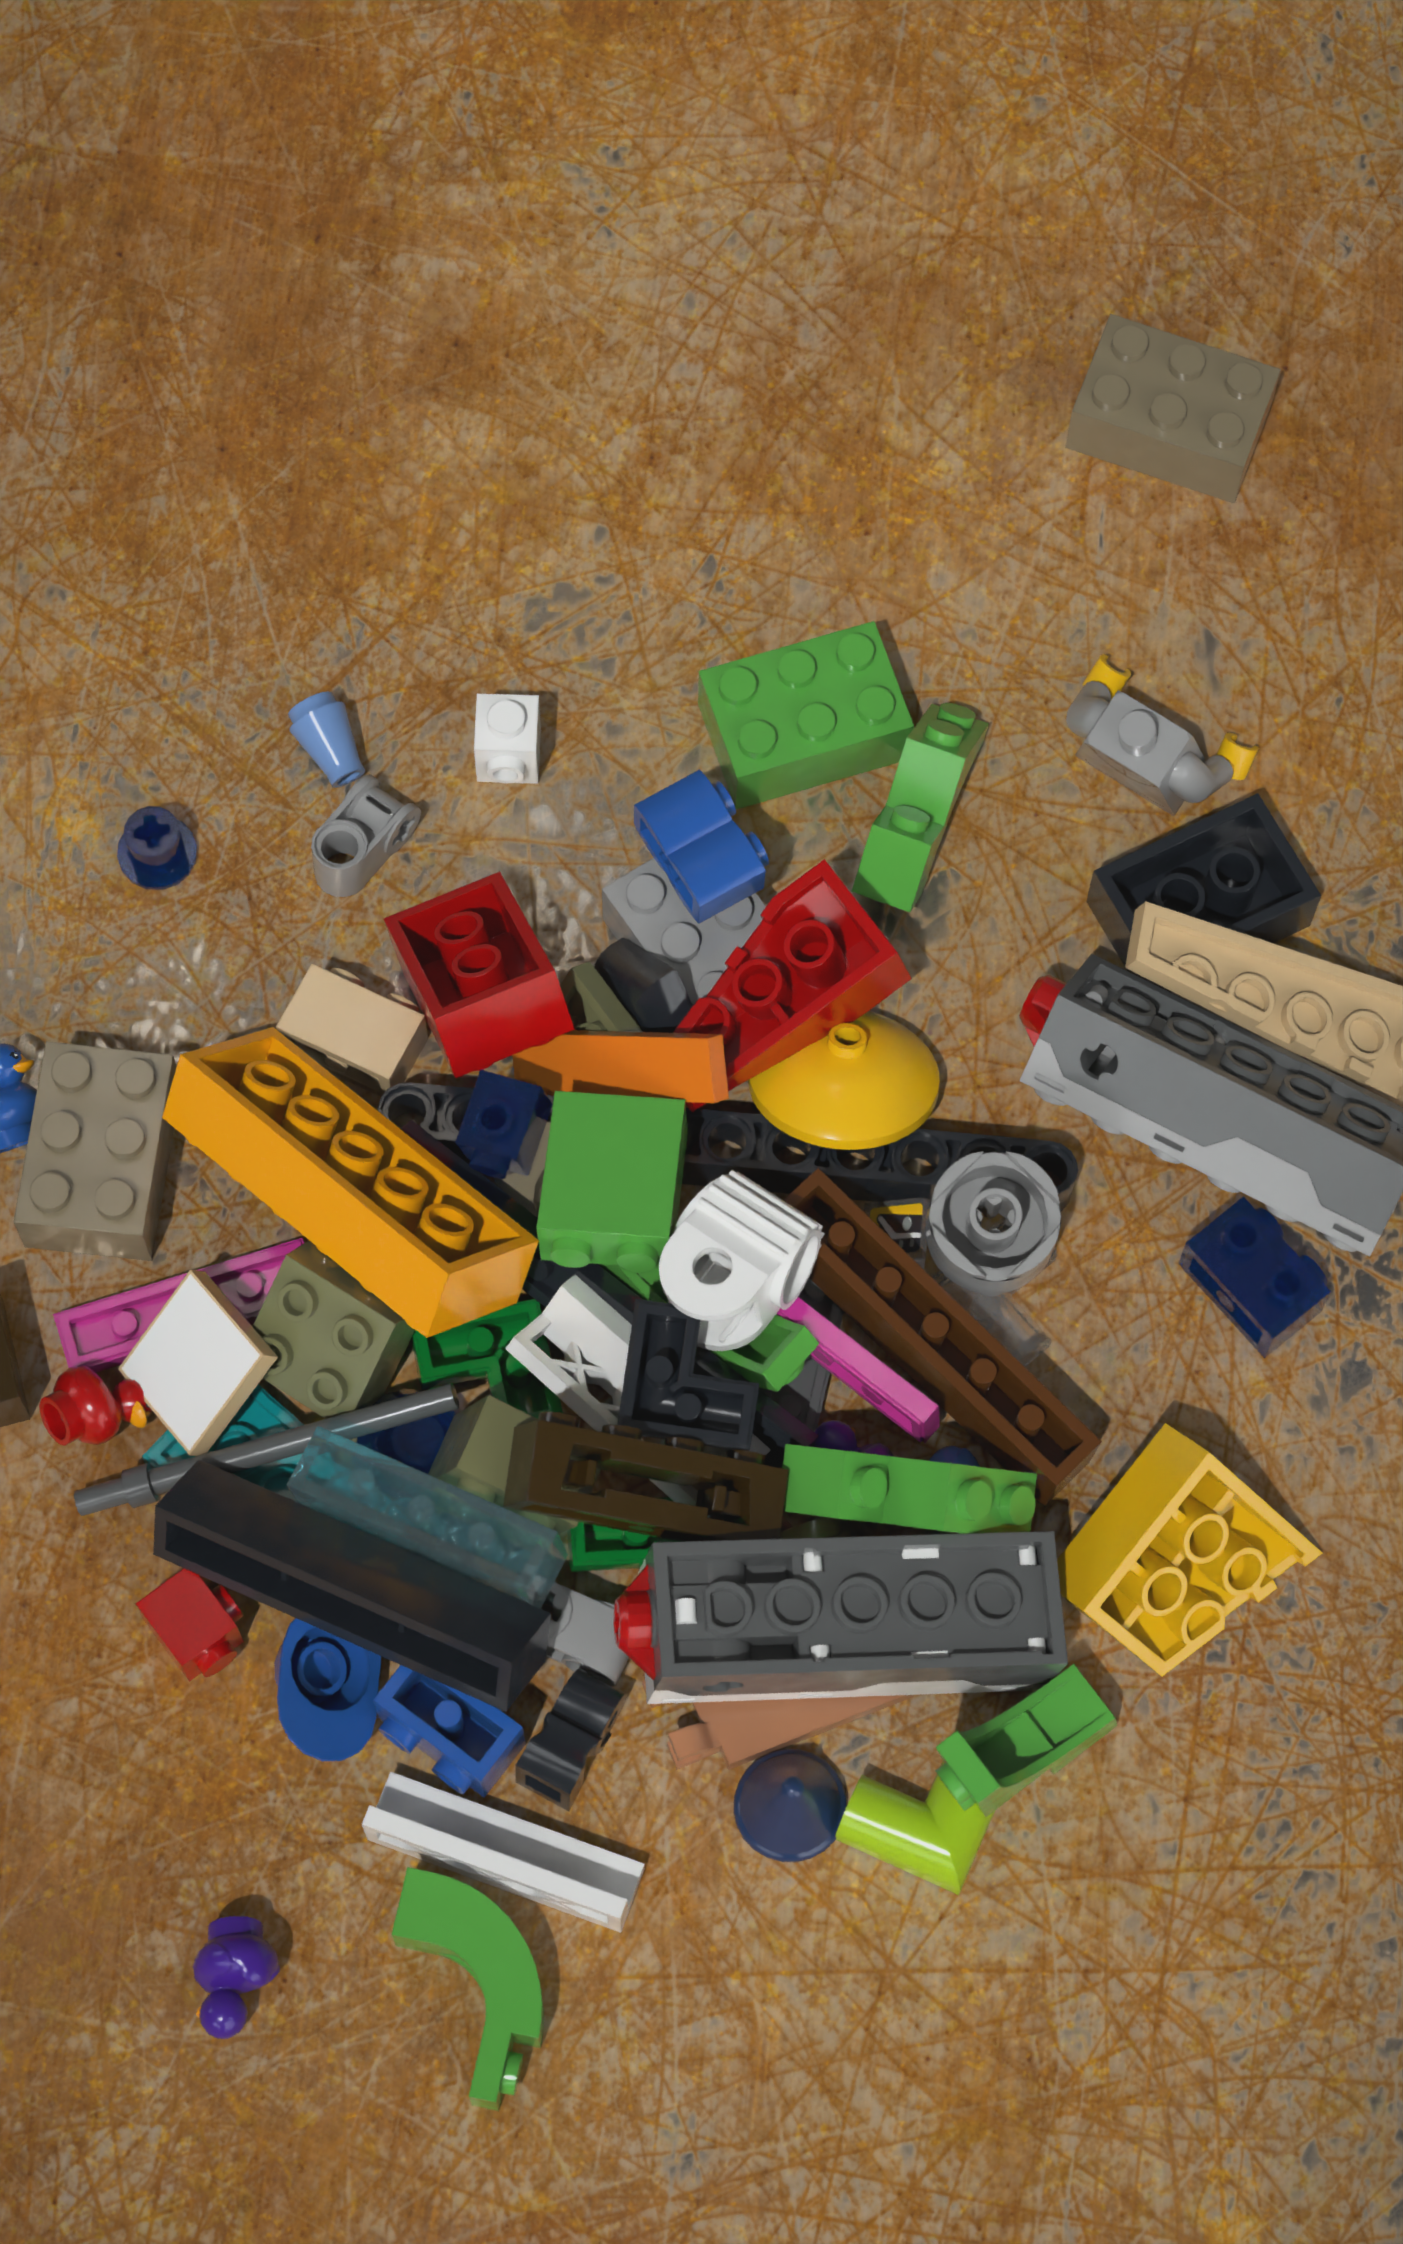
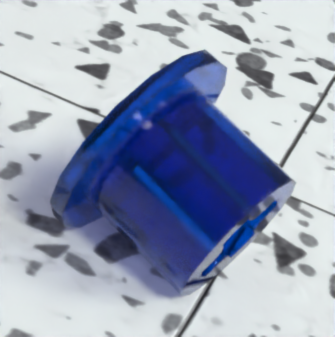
M148 806L138 809L129 816L124 825V833L118 842L117 859L122 873L133 884L144 889L163 890L178 885L190 875L197 861L198 847L192 831L182 821L177 820L170 811L161 807Z

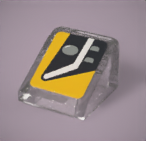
M910 1198L865 1203L864 1212L924 1269L927 1252L925 1230L930 1199Z

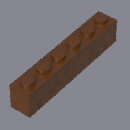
M819 1168L783 1200L823 1226L821 1231L824 1233V1236L820 1243L822 1246L819 1249L809 1279L1006 1470L1037 1474L1034 1497L1044 1507L1089 1464L1102 1441Z

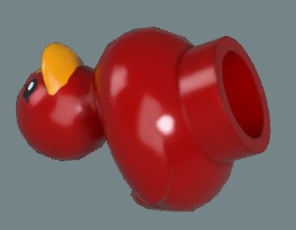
M85 1366L71 1367L59 1375L53 1388V1393L43 1397L39 1404L40 1415L46 1430L58 1444L63 1446L76 1440L93 1445L106 1443L117 1434L122 1421L131 1423L137 1428H144L147 1424V1417L152 1413L151 1408L144 1401V1392L137 1381L132 1379L122 1380L114 1387L111 1393L104 1381L91 1368Z

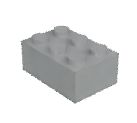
M654 858L602 888L603 921L616 939L619 940L622 937L626 940L628 939L676 969L693 1005L699 998H705L727 969L725 965L726 960L737 946L743 947L762 921L760 914L766 907L757 893H754L698 924L677 895L667 874Z

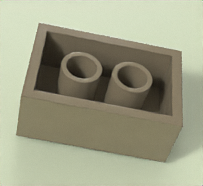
M1110 314L1072 409L1065 448L1235 504L1270 411L1281 369Z
M46 1041L13 1221L25 1248L152 1261L174 1127L162 1118L177 1068L173 1055Z

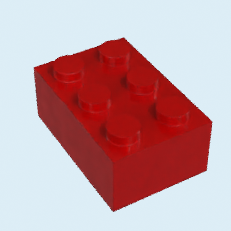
M500 871L383 918L404 977L423 1015H425V1019L455 1078L473 1071L484 1070L499 1060L531 1047L545 1045L555 1037L575 1030L555 969Z

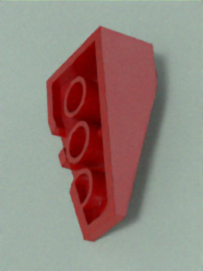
M825 859L770 900L760 914L762 921L742 948L737 946L725 962L727 969L705 998H699L673 1032L722 1034L728 1091L828 1036L832 1027L841 1023H851L860 1018L912 979L898 952ZM685 1102L691 1112L707 1104Z

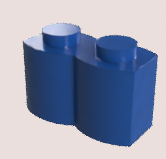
M701 770L688 775L634 805V825L656 862L667 874L677 895L698 924L763 889L766 873L764 867L769 865L768 855L759 838L752 831L744 834L731 817L736 814V808L727 789L719 781L711 784Z

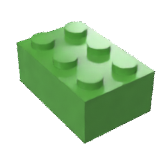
M875 621L698 672V706L736 810L899 763L906 738L914 728Z

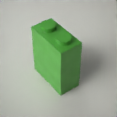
M555 1091L536 1228L541 1260L553 1261L558 1265L569 1268H579L589 1263L619 1265L621 1268L631 1272H648L654 1268H659L662 1250L673 1235L678 1221L688 1134L685 1099Z

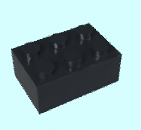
M1257 793L1094 870L1086 902L1125 966L1135 909L1144 902L1276 943L1311 925L1321 894L1262 798ZM1127 969L1128 972L1172 993V991Z

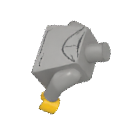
M1106 654L1100 655L1083 681V688L1070 705L1066 716L1069 729L1077 736L1086 738L1077 751L1076 757L1172 816L1176 815L1184 801L1190 803L1201 802L1227 784L1231 778L1235 780H1244L1259 750L1258 746L1254 745L1252 748L1241 746L1235 743L1238 735L1226 733L1216 756L1205 760L1194 736L1124 692H1121L1131 676V671L1126 668L1124 673L1113 669L1106 662L1109 656Z

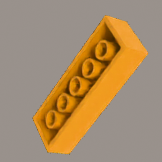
M274 1027L180 1054L162 1118L185 1136L189 1143L198 1147L227 1171L232 1179L241 1183L269 1206L278 1217L287 1221L311 1241L321 1253L329 1256L359 1281L364 1289L373 1293L401 1316L411 1328L429 1338L517 1303L539 1240Z

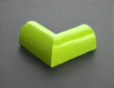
M938 1774L934 1779L925 1802L861 1775L845 1809L835 1838L837 1841L959 1895L995 1811L985 1817L976 1804L964 1811L940 1780Z

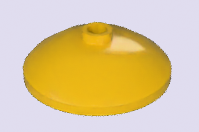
M868 1011L851 1023H841L832 1027L828 1036L748 1080L749 1092L753 1102L771 1124L800 1141L820 1147L841 1150H859L884 1146L896 1142L917 1130L929 1118L935 1108L940 1083L938 1065L925 1043L898 1022Z

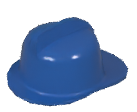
M295 1618L289 1624L284 1641L279 1648L274 1662L275 1681L278 1686L277 1705L279 1720L288 1739L302 1753L322 1762L343 1761L359 1753L372 1736L377 1716L373 1699L378 1694L381 1656Z

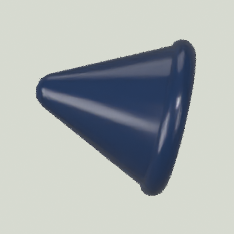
M782 1749L770 1752L757 1759L745 1771L736 1788L733 1813L739 1832L753 1850L766 1858L780 1862H799L819 1855L836 1840L835 1835L847 1807V1797L838 1774L824 1759L814 1753L800 1749Z

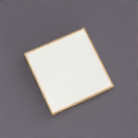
M190 1269L118 1370L126 1379L135 1380L141 1385L146 1404L184 1450L191 1456H198L210 1450L278 1356L206 1272Z

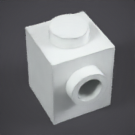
M477 694L474 736L477 782L538 784L541 738L539 695Z

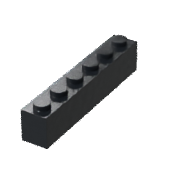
M198 1459L155 1505L153 1555L507 1712L545 1662L551 1618L550 1612Z

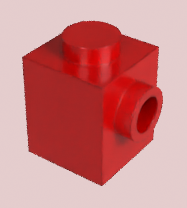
M185 1568L135 1603L145 1623L189 1682L201 1673L204 1677H210L224 1669L237 1656L235 1648L244 1642L235 1624L244 1615L226 1589L219 1584L210 1590L198 1574Z

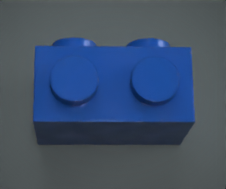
M402 1665L399 1666L373 1699L378 1718L383 1721L382 1725L378 1728L381 1734L408 1754L417 1747L435 1760L437 1763L432 1768L434 1774L460 1794H464L470 1787L485 1798L526 1745L523 1727L498 1708Z

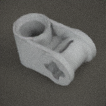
M371 774L363 776L353 785L343 802L323 825L316 830L312 837L311 849L315 879L318 886L325 893L334 897H348L362 890L386 860L408 841L420 820L421 810L413 803L403 805L380 789L379 780ZM338 853H347L354 856L352 860L343 864L327 860L332 855Z
M546 1579L533 1580L523 1585L514 1596L515 1598L526 1601L538 1608H541L542 1604L553 1607V1620H550L546 1657L564 1664L574 1672L580 1668L609 1686H616L629 1657L617 1648L615 1643L613 1625L614 1605L589 1598Z

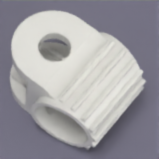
M733 1170L729 1174H722V1176L710 1182L690 1201L679 1217L673 1235L665 1244L659 1261L660 1281L668 1298V1303L685 1315L701 1320L697 1346L712 1351L733 1350L750 1343L764 1331L780 1308L786 1310L795 1302L813 1270L819 1249L822 1246L820 1244L821 1239L824 1236V1233L821 1231L823 1228L821 1224L740 1172Z

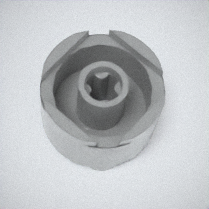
M983 1151L962 1157L943 1173L934 1188L930 1201L925 1236L934 1262L952 1282L984 1296H998L1025 1286L1044 1269L1059 1236L1061 1209L1057 1189L1049 1175L1037 1163L1021 1154L1007 1151L1005 1153H984ZM998 1213L1005 1217L1003 1232L996 1228L988 1232L981 1227L983 1215L989 1219L994 1218Z

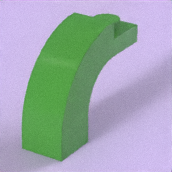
M407 1867L392 1931L394 1943L397 1947L450 1959L468 1971L478 1983L485 1997L486 2019L469 2099L472 2106L499 2111L502 2094L515 2096L520 2077L523 2054L512 2052L514 2043L541 2048L544 2007L540 1981L532 1954L521 1932L512 1920L486 1895L452 1877Z

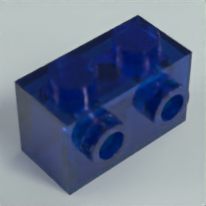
M1243 1196L1186 1242L1178 1264L1255 1349L1266 1358L1322 1312L1331 1290L1326 1286L1328 1283L1327 1278L1319 1265L1307 1255L1303 1254L1299 1257L1285 1242L1283 1230L1277 1220L1264 1208L1259 1207L1255 1209Z

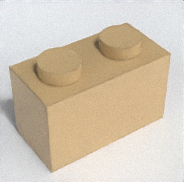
M311 964L276 1026L280 1033L331 1074L380 1097L389 1088L405 1082L428 1040L425 1015L421 1014V1010L413 1002L393 993L383 997L366 989L364 983L358 977L346 970L332 968L329 972L314 964Z

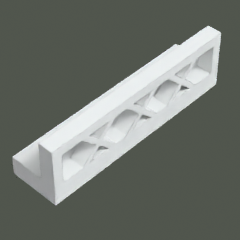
M574 1274L561 1285L542 1314L512 1338L506 1350L595 1431L602 1432L603 1425H617L632 1325ZM545 1335L564 1353L565 1361L551 1359L533 1342L540 1336ZM586 1383L600 1385L612 1396L614 1405L600 1403L588 1392ZM752 1434L750 1451L767 1456L771 1449ZM706 1445L704 1447V1453L726 1457L727 1450H734ZM650 1479L674 1502L696 1506L698 1491L692 1485L684 1486ZM709 1483L713 1488L715 1487V1485L723 1486L719 1484Z
M390 1772L377 1807L369 1805L362 1822L366 1838L371 1842L620 1933L645 1869L644 1863Z

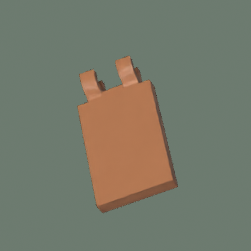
M644 1680L642 1681V1686L646 1693V1684ZM914 1695L692 1702L700 1723L669 1733L668 1738L670 1742H667V1747L677 1770L718 1752H721L727 1769L730 1770L763 1757L770 1752L786 1748L912 1698ZM650 1704V1705H651V1708H655V1707L660 1706V1705H662V1704Z

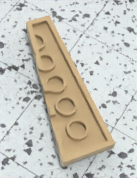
M1144 902L1135 909L1125 965L1126 969L1403 1107V986L1149 902Z

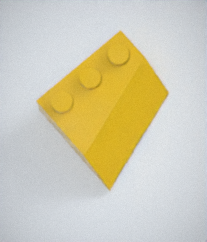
M1165 1423L1057 1559L1061 1596L1155 1672L1164 1676L1224 1630L1226 1616L1250 1598L1259 1603L1277 1589L1274 1579L1297 1562L1307 1566L1319 1557L1322 1552L1210 1452Z

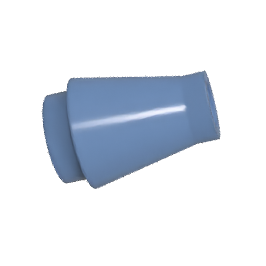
M326 691L312 695L296 704L289 711L288 716L293 723L289 731L324 772L333 788L345 786L357 780L365 773V769L359 759L345 703L337 702L332 692Z

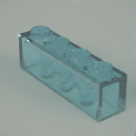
M317 1426L287 1483L297 1502L347 1523L398 1547L407 1549L414 1554L466 1575L517 1599L526 1601L540 1609L568 1555L557 1531L320 1426Z

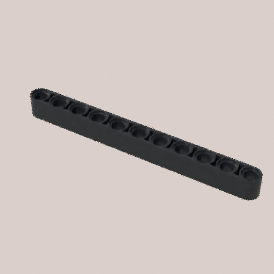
M409 1082L399 1083L389 1088L380 1099L378 1111L392 1123L398 1116L404 1113L413 1112L420 1114L424 1117V1121L419 1126L469 1165L495 1167L496 1156L505 1139L525 1125L539 1121L551 1122L554 1095ZM686 1108L688 1134L682 1184L707 1186L710 1182L722 1176V1174H729L733 1170L740 1172L769 1192L790 1194L819 1168L851 1200L906 1205L921 1203L922 1206L929 1207L937 1182L943 1173L956 1161L972 1153L983 1151L984 1153H1005L1007 1151L1021 1154L1031 1159L1043 1170L1051 1171L1060 1178L1062 1184L1057 1186L1056 1189L1060 1209L1063 1211L1070 1202L1078 1172L1077 1160L1071 1150L1061 1143L1048 1140L917 1129L908 1136L884 1146L859 1150H841L812 1145L789 1136L771 1124L762 1114L696 1109L691 1112L689 1108ZM470 1118L481 1119L488 1124L486 1129L477 1135L462 1134L456 1129L462 1121ZM730 1141L740 1146L743 1151L734 1158L724 1159L715 1155L711 1148L719 1142ZM784 1147H794L805 1153L806 1159L798 1164L789 1165L782 1163L774 1154ZM847 1153H858L866 1157L870 1165L862 1170H850L841 1165L838 1159ZM919 1158L931 1164L934 1171L926 1176H915L904 1169L903 1163L910 1159Z

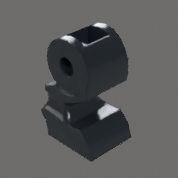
M578 1668L562 1689L552 1710L546 1714L542 1732L530 1739L515 1765L516 1783L570 1811L584 1782L583 1776L586 1760L589 1756H595L604 1749L612 1735L610 1731L620 1714L627 1694L619 1689H614L590 1676L588 1672Z

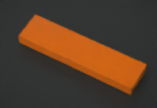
M572 1030L555 1037L545 1045L531 1047L512 1055L516 1092L554 1095L555 1091L685 1099V1102L717 1103L729 1099L722 1034Z

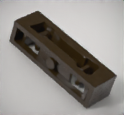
M540 1412L539 1419L514 1427L503 1508L680 1542L780 1539L788 1470L765 1465L766 1455L747 1450H727L726 1457L704 1453L705 1443L680 1437H667L664 1440V1445L643 1441L642 1430L623 1425H603L602 1432L579 1428V1417L559 1412ZM570 1455L587 1458V1460H571ZM597 1468L684 1486L703 1481L723 1485H715L714 1488L698 1490L696 1506L607 1488L589 1494L568 1491H578V1489L594 1486ZM562 1485L567 1486L566 1489L568 1490L561 1489ZM707 1515L722 1516L723 1521L707 1518Z

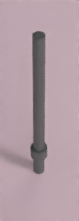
M449 1383L153 1468L150 1463L125 1469L122 1471L121 1478L76 1490L74 1492L75 1504L79 1514L85 1516L127 1503L132 1508H137L158 1502L161 1499V1494L168 1492L198 1459L229 1473L239 1472L459 1409L457 1392L454 1385Z

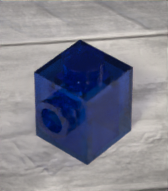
M480 1070L455 1143L467 1159L471 1160L469 1166L482 1174L505 1179L508 1171L528 1176L553 1104L541 1086Z

